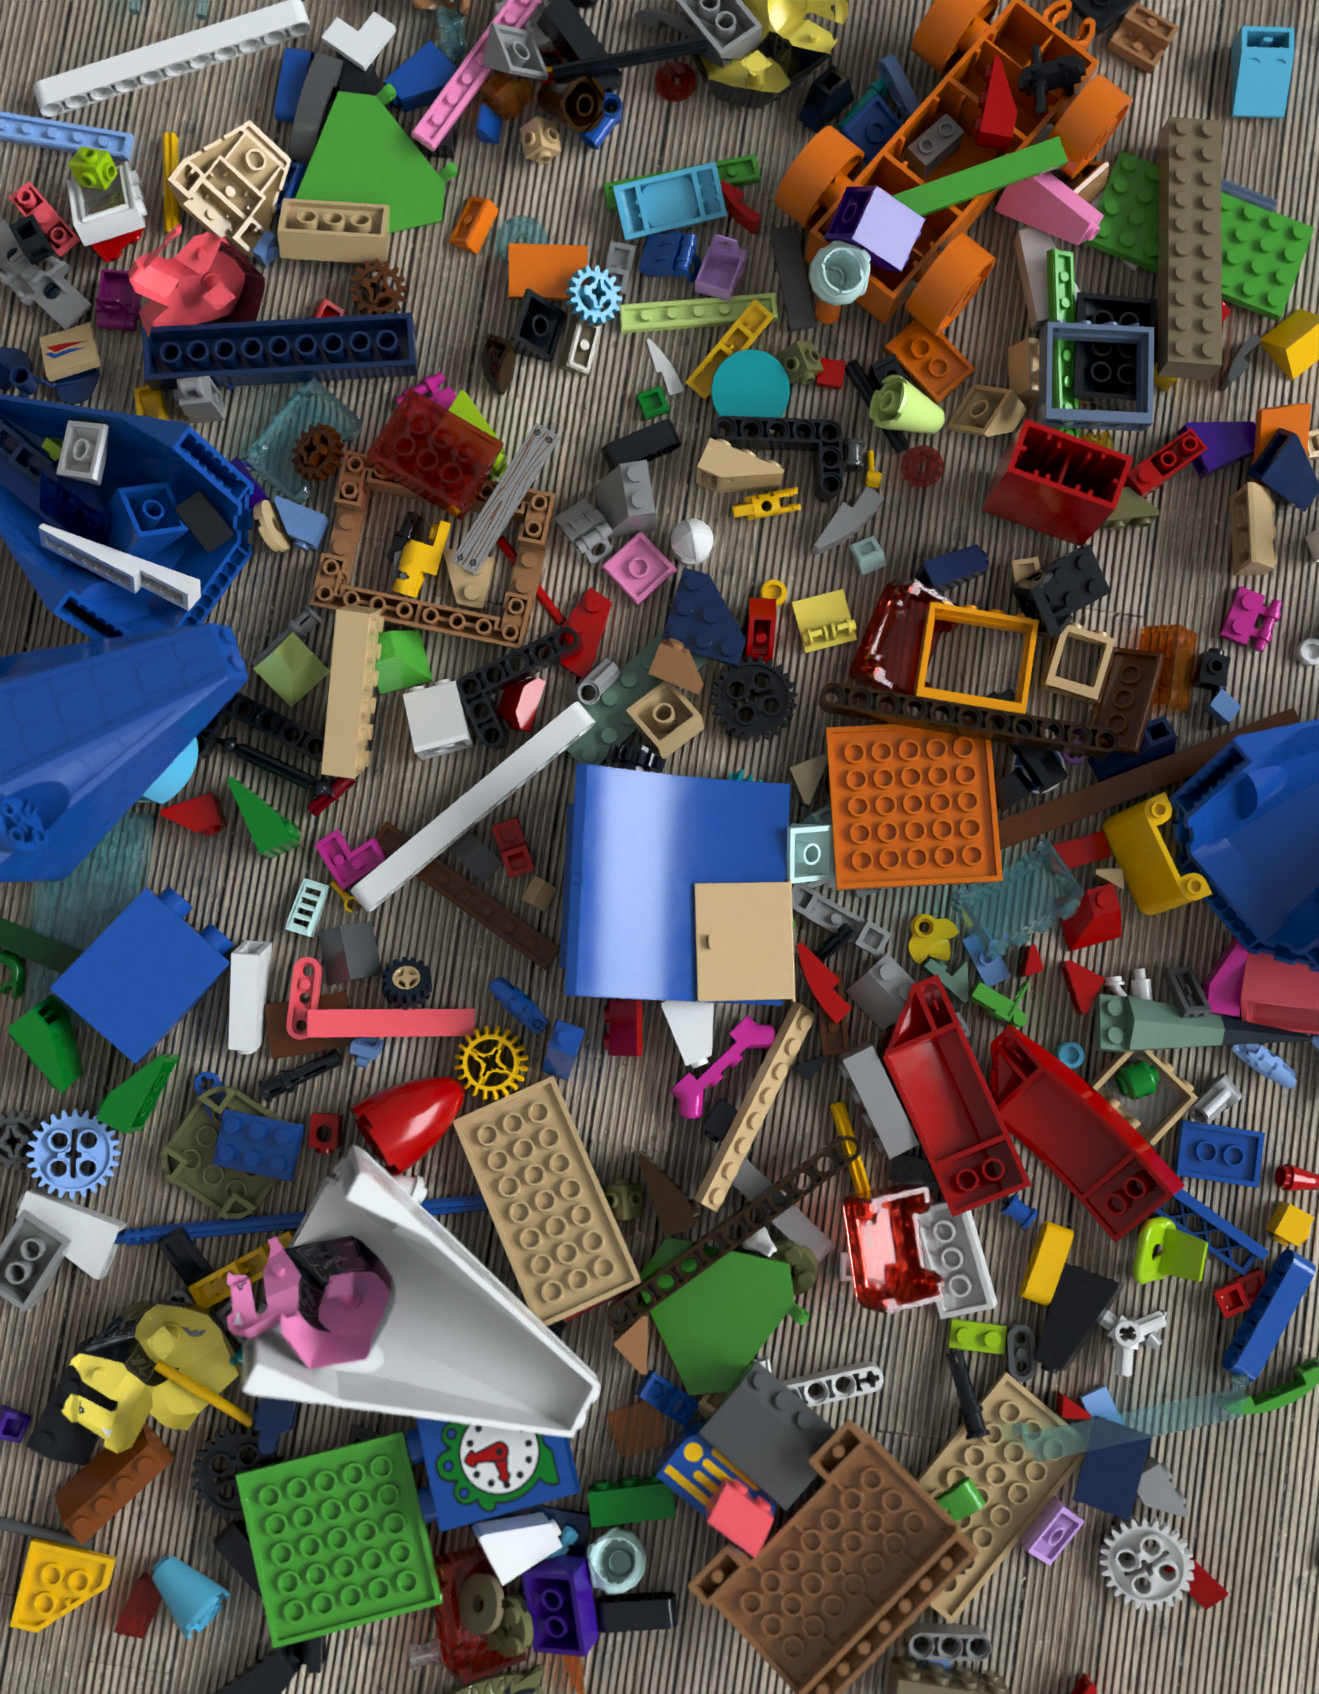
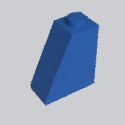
M431 41L427 42L384 80L385 85L391 84L396 90L397 96L390 103L394 107L398 105L404 112L431 105L456 72V66Z
M558 1020L548 1045L542 1072L568 1081L587 1029Z

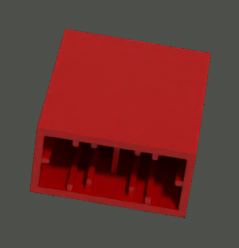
M1025 419L998 462L981 511L1082 547L1115 511L1134 457Z

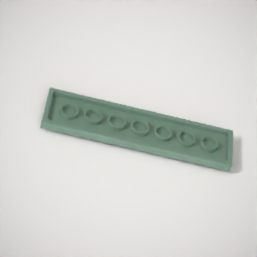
M733 616L739 629L742 630L743 625ZM664 629L620 670L622 675L600 695L596 703L583 706L596 723L566 749L579 764L600 766L607 760L610 745H622L638 730L626 713V709L664 681L648 674L661 642ZM691 654L698 671L710 661L709 659Z

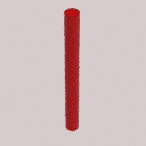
M501 536L496 543L515 567L517 553L507 539ZM539 584L536 598L558 626L566 619Z

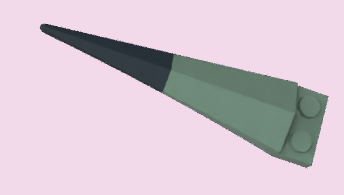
M1098 994L1095 997L1096 1050L1125 1053L1221 1045L1299 1042L1313 1039L1309 1035L1210 1013L1207 1017H1202L1201 1014L1198 1017H1192L1189 1014L1188 1018H1182L1177 1006L1133 996Z

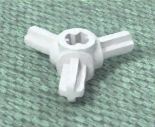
M1109 1310L1099 1324L1108 1330L1107 1335L1113 1339L1112 1346L1116 1347L1115 1374L1125 1377L1132 1375L1134 1349L1138 1350V1344L1145 1340V1335L1167 1325L1161 1311L1153 1312L1137 1320L1134 1316L1127 1319L1123 1315L1117 1317ZM1130 1327L1132 1332L1129 1333L1133 1334L1132 1339L1122 1340L1120 1336L1123 1334H1119L1120 1329Z

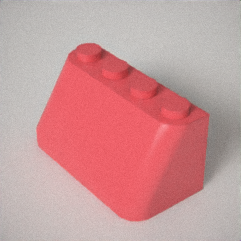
M1247 952L1241 994L1242 1021L1292 1032L1319 1035V973L1310 971L1309 966L1296 962L1294 965L1274 960L1273 955L1261 952L1259 955Z

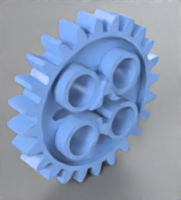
M77 1107L74 1108L72 1115H69L66 1109H63L61 1118L52 1113L50 1115L52 1123L42 1120L40 1124L44 1130L35 1129L33 1131L38 1140L33 1139L28 1142L35 1149L26 1153V1156L34 1158L33 1161L27 1164V1167H36L37 1170L31 1177L41 1176L42 1179L38 1186L41 1187L48 1183L50 1185L48 1194L52 1193L56 1188L59 1189V1198L64 1195L65 1191L69 1192L71 1199H74L76 1191H80L84 1198L88 1188L96 1193L98 1190L97 1183L103 1186L107 1185L105 1175L114 1176L115 1172L110 1166H119V1161L113 1159V1156L121 1155V1150L114 1149L113 1146L119 1144L120 1139H111L116 1129L107 1130V1124L100 1123L96 1119L98 1113L91 1118L89 1117V1109H86L83 1115H79ZM76 1128L78 1130L76 1150L77 1152H82V1154H78L76 1159V1177L73 1178L71 1177L72 1155L67 1154V1152H70L72 1148V1130ZM91 1132L96 1135L97 1142L91 1146L85 1145L81 1140V1136L84 1133ZM55 1133H64L68 1138V1143L63 1146L54 1144L52 1136ZM85 1160H90L95 1163L96 1170L92 1173H85L81 1170L80 1164ZM54 1161H63L67 1166V1170L61 1174L55 1173L51 1168V1164Z

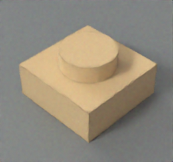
M1038 557L1012 560L1010 562L1013 584L1040 569Z

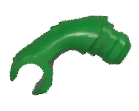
M1 950L0 963H4L11 971V979L9 982L3 983L0 990L2 994L7 995L11 988H13L12 999L20 998L24 993L25 978L22 959L19 955L10 953L8 950Z

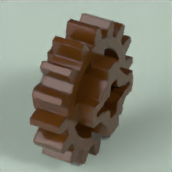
M375 259L373 266L368 261H365L366 269L364 270L357 267L356 271L359 276H351V281L356 285L349 287V291L356 293V296L352 298V302L361 303L358 311L362 312L367 309V315H373V313L392 314V309L400 312L401 309L398 302H406V298L401 293L407 292V287L400 285L405 281V277L396 276L399 268L389 269V261H386L384 266H381L378 259ZM378 272L377 276L370 279L366 278L367 275ZM389 276L395 282L396 291L390 288L387 283ZM382 280V287L385 292H379L375 298L372 287H378ZM361 289L368 292L370 296L368 303L363 299ZM386 300L391 301L390 304L384 307H379V304L381 302H384Z
M318 423L316 427L309 425V432L302 430L301 440L295 439V443L298 446L291 450L292 453L296 454L291 463L297 465L294 470L302 478L318 483L320 479L327 481V474L329 473L334 476L335 466L341 467L342 465L338 460L345 456L340 451L345 446V443L340 441L342 435L329 425H323L322 423Z

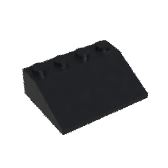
M1084 292L1076 294L1075 323L1081 320H1088L1092 324L1117 322L1118 325L1128 326L1133 323H1139V326L1154 327L1155 352L1156 299ZM1075 341L1072 397L1115 411L1136 412L1137 344Z

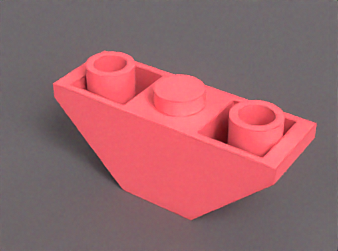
M29 181L8 197L24 217L34 214L59 257L81 241Z

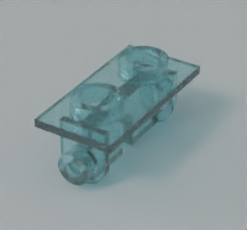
M459 3L455 4L453 10L447 9L444 5L438 6L435 12L437 29L440 30L438 33L440 51L446 57L452 56L454 65H456L460 56L465 53L467 41L463 34V16L460 14Z

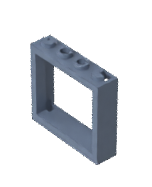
M1059 319L1057 322L1049 321L1040 330L1039 424L1048 427L1145 431L1153 424L1154 327L1139 326V323H1133L1128 326L1118 325L1117 322L1092 324L1088 320L1065 323L1063 319ZM1053 340L1137 344L1136 412L1051 408Z

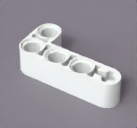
M863 1361L781 1382L787 1388L793 1390L795 1395L809 1407L875 1392L882 1387L884 1376L874 1362ZM868 1371H872L874 1374L871 1382L866 1380ZM853 1374H856L858 1377L859 1385L857 1386ZM840 1377L849 1378V1384L844 1389H839L835 1386L837 1379ZM814 1383L822 1385V1391L818 1395L808 1393L809 1387Z

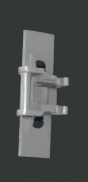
M3 219L0 221V268L5 274L0 271V281L9 286L16 293L17 298L24 304L31 306L37 303L66 331L92 304L63 277L70 268L65 261H60L55 255L44 259L52 267L48 272H44L35 264L32 265L19 247L9 224Z

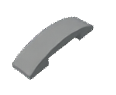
M794 883L792 886V910L831 933H837V929L843 923H847L854 930V936L847 942L876 957L880 956L892 933L822 896L820 892L804 883Z

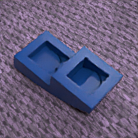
M652 1370L648 1371L635 1393L683 1427L687 1426L699 1403Z

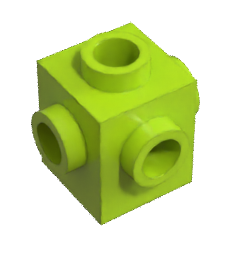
M81 146L68 163L78 185L82 187L106 191L118 174L114 162L106 150Z

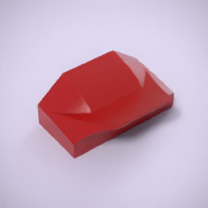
M526 678L504 689L498 712L507 721L510 729L517 732H530L546 681L539 678Z

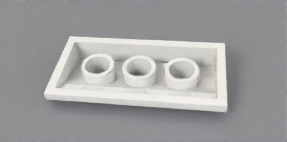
M945 1200L911 1209V1217L940 1318L944 1319L995 1308L998 1302L971 1210L952 1217Z

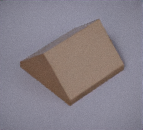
M1107 161L1090 162L1074 179L1064 174L1059 180L1086 202L1090 203L1106 187L1109 164Z
M648 1312L627 1328L618 1330L614 1334L613 1345L640 1374H647Z

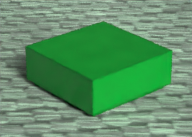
M661 386L636 394V400L644 421L669 413V407Z

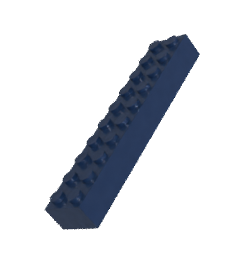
M412 312L151 327L149 338L145 328L142 327L144 380L152 391L178 389L177 379L210 376L217 387L418 376L415 324Z

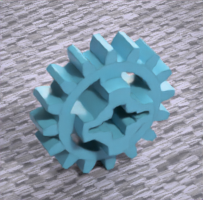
M587 265L573 273L574 277L567 281L571 287L565 290V294L569 295L571 299L566 304L573 305L572 315L580 314L579 322L588 319V326H592L596 322L598 325H602L606 321L613 319L614 314L620 310L616 304L622 301V297L617 296L616 292L621 290V287L614 286L615 276L607 277L608 269L600 272L599 265L593 268ZM588 279V282H586L585 285L581 287V283L583 282V280ZM604 304L607 305L604 311L600 312Z

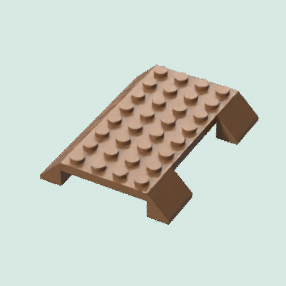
M850 1419L808 1460V1463L826 1482L760 1549L756 1558L745 1554L727 1543L687 1585L706 1608L713 1603L794 1691L793 1694H842L978 1555V1551L958 1523L870 1433Z

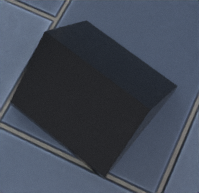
M530 288L525 290L510 339L513 342L515 353L550 363L553 361L567 313Z

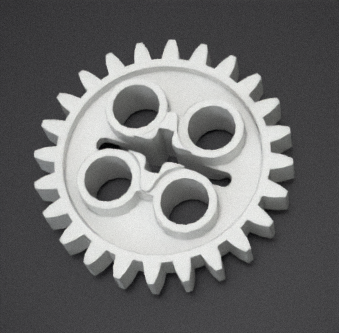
M1143 1514L1141 1522H1137L1135 1516L1131 1515V1524H1127L1123 1519H1120L1121 1529L1112 1525L1111 1533L1113 1536L1105 1534L1104 1541L1107 1545L1100 1546V1552L1104 1554L1100 1556V1564L1104 1565L1101 1568L1102 1576H1109L1106 1579L1107 1587L1115 1586L1114 1596H1119L1123 1593L1125 1604L1129 1603L1131 1599L1135 1600V1609H1138L1141 1603H1145L1147 1610L1151 1611L1152 1604L1156 1603L1161 1611L1163 1609L1162 1602L1164 1601L1173 1607L1172 1597L1175 1596L1177 1599L1182 1600L1183 1595L1180 1589L1189 1591L1190 1586L1187 1581L1194 1580L1193 1573L1189 1571L1195 1569L1194 1561L1189 1560L1193 1557L1192 1550L1185 1549L1188 1545L1187 1539H1178L1180 1536L1178 1528L1170 1532L1169 1521L1160 1526L1158 1516L1153 1518L1152 1523L1148 1522L1146 1514ZM1148 1539H1154L1158 1542V1545L1151 1548L1147 1547L1144 1542ZM1123 1552H1129L1134 1557L1131 1560H1123L1119 1555ZM1162 1565H1170L1174 1570L1170 1573H1165L1160 1570V1567ZM1138 1578H1146L1148 1579L1149 1583L1147 1585L1141 1586L1138 1585L1135 1582V1580Z

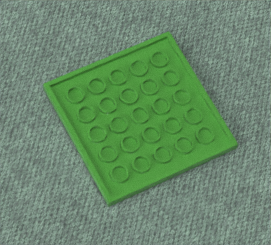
M404 1429L236 1474L273 1649L443 1603V1596L426 1522L420 1507L419 1491Z

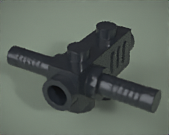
M1033 45L1030 47L1031 65L1022 68V74L1017 75L1020 93L1025 91L1026 97L1033 95L1035 112L1041 114L1046 111L1045 95L1048 91L1063 87L1065 96L1069 97L1075 93L1074 84L1081 83V77L1086 75L1084 58L1078 59V55L1073 54L1070 56L1061 55L1058 59L1042 63L1041 47Z

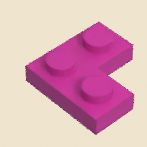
M340 830L333 831L314 844L341 890H346L366 877L387 859L376 838L368 840L352 851Z

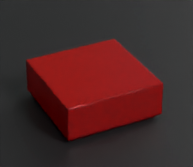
M820 357L824 370L817 374L815 386L841 390L846 361Z

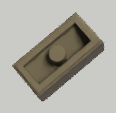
M579 316L571 319L558 368L588 376L602 326L597 323L588 326V319L579 322Z

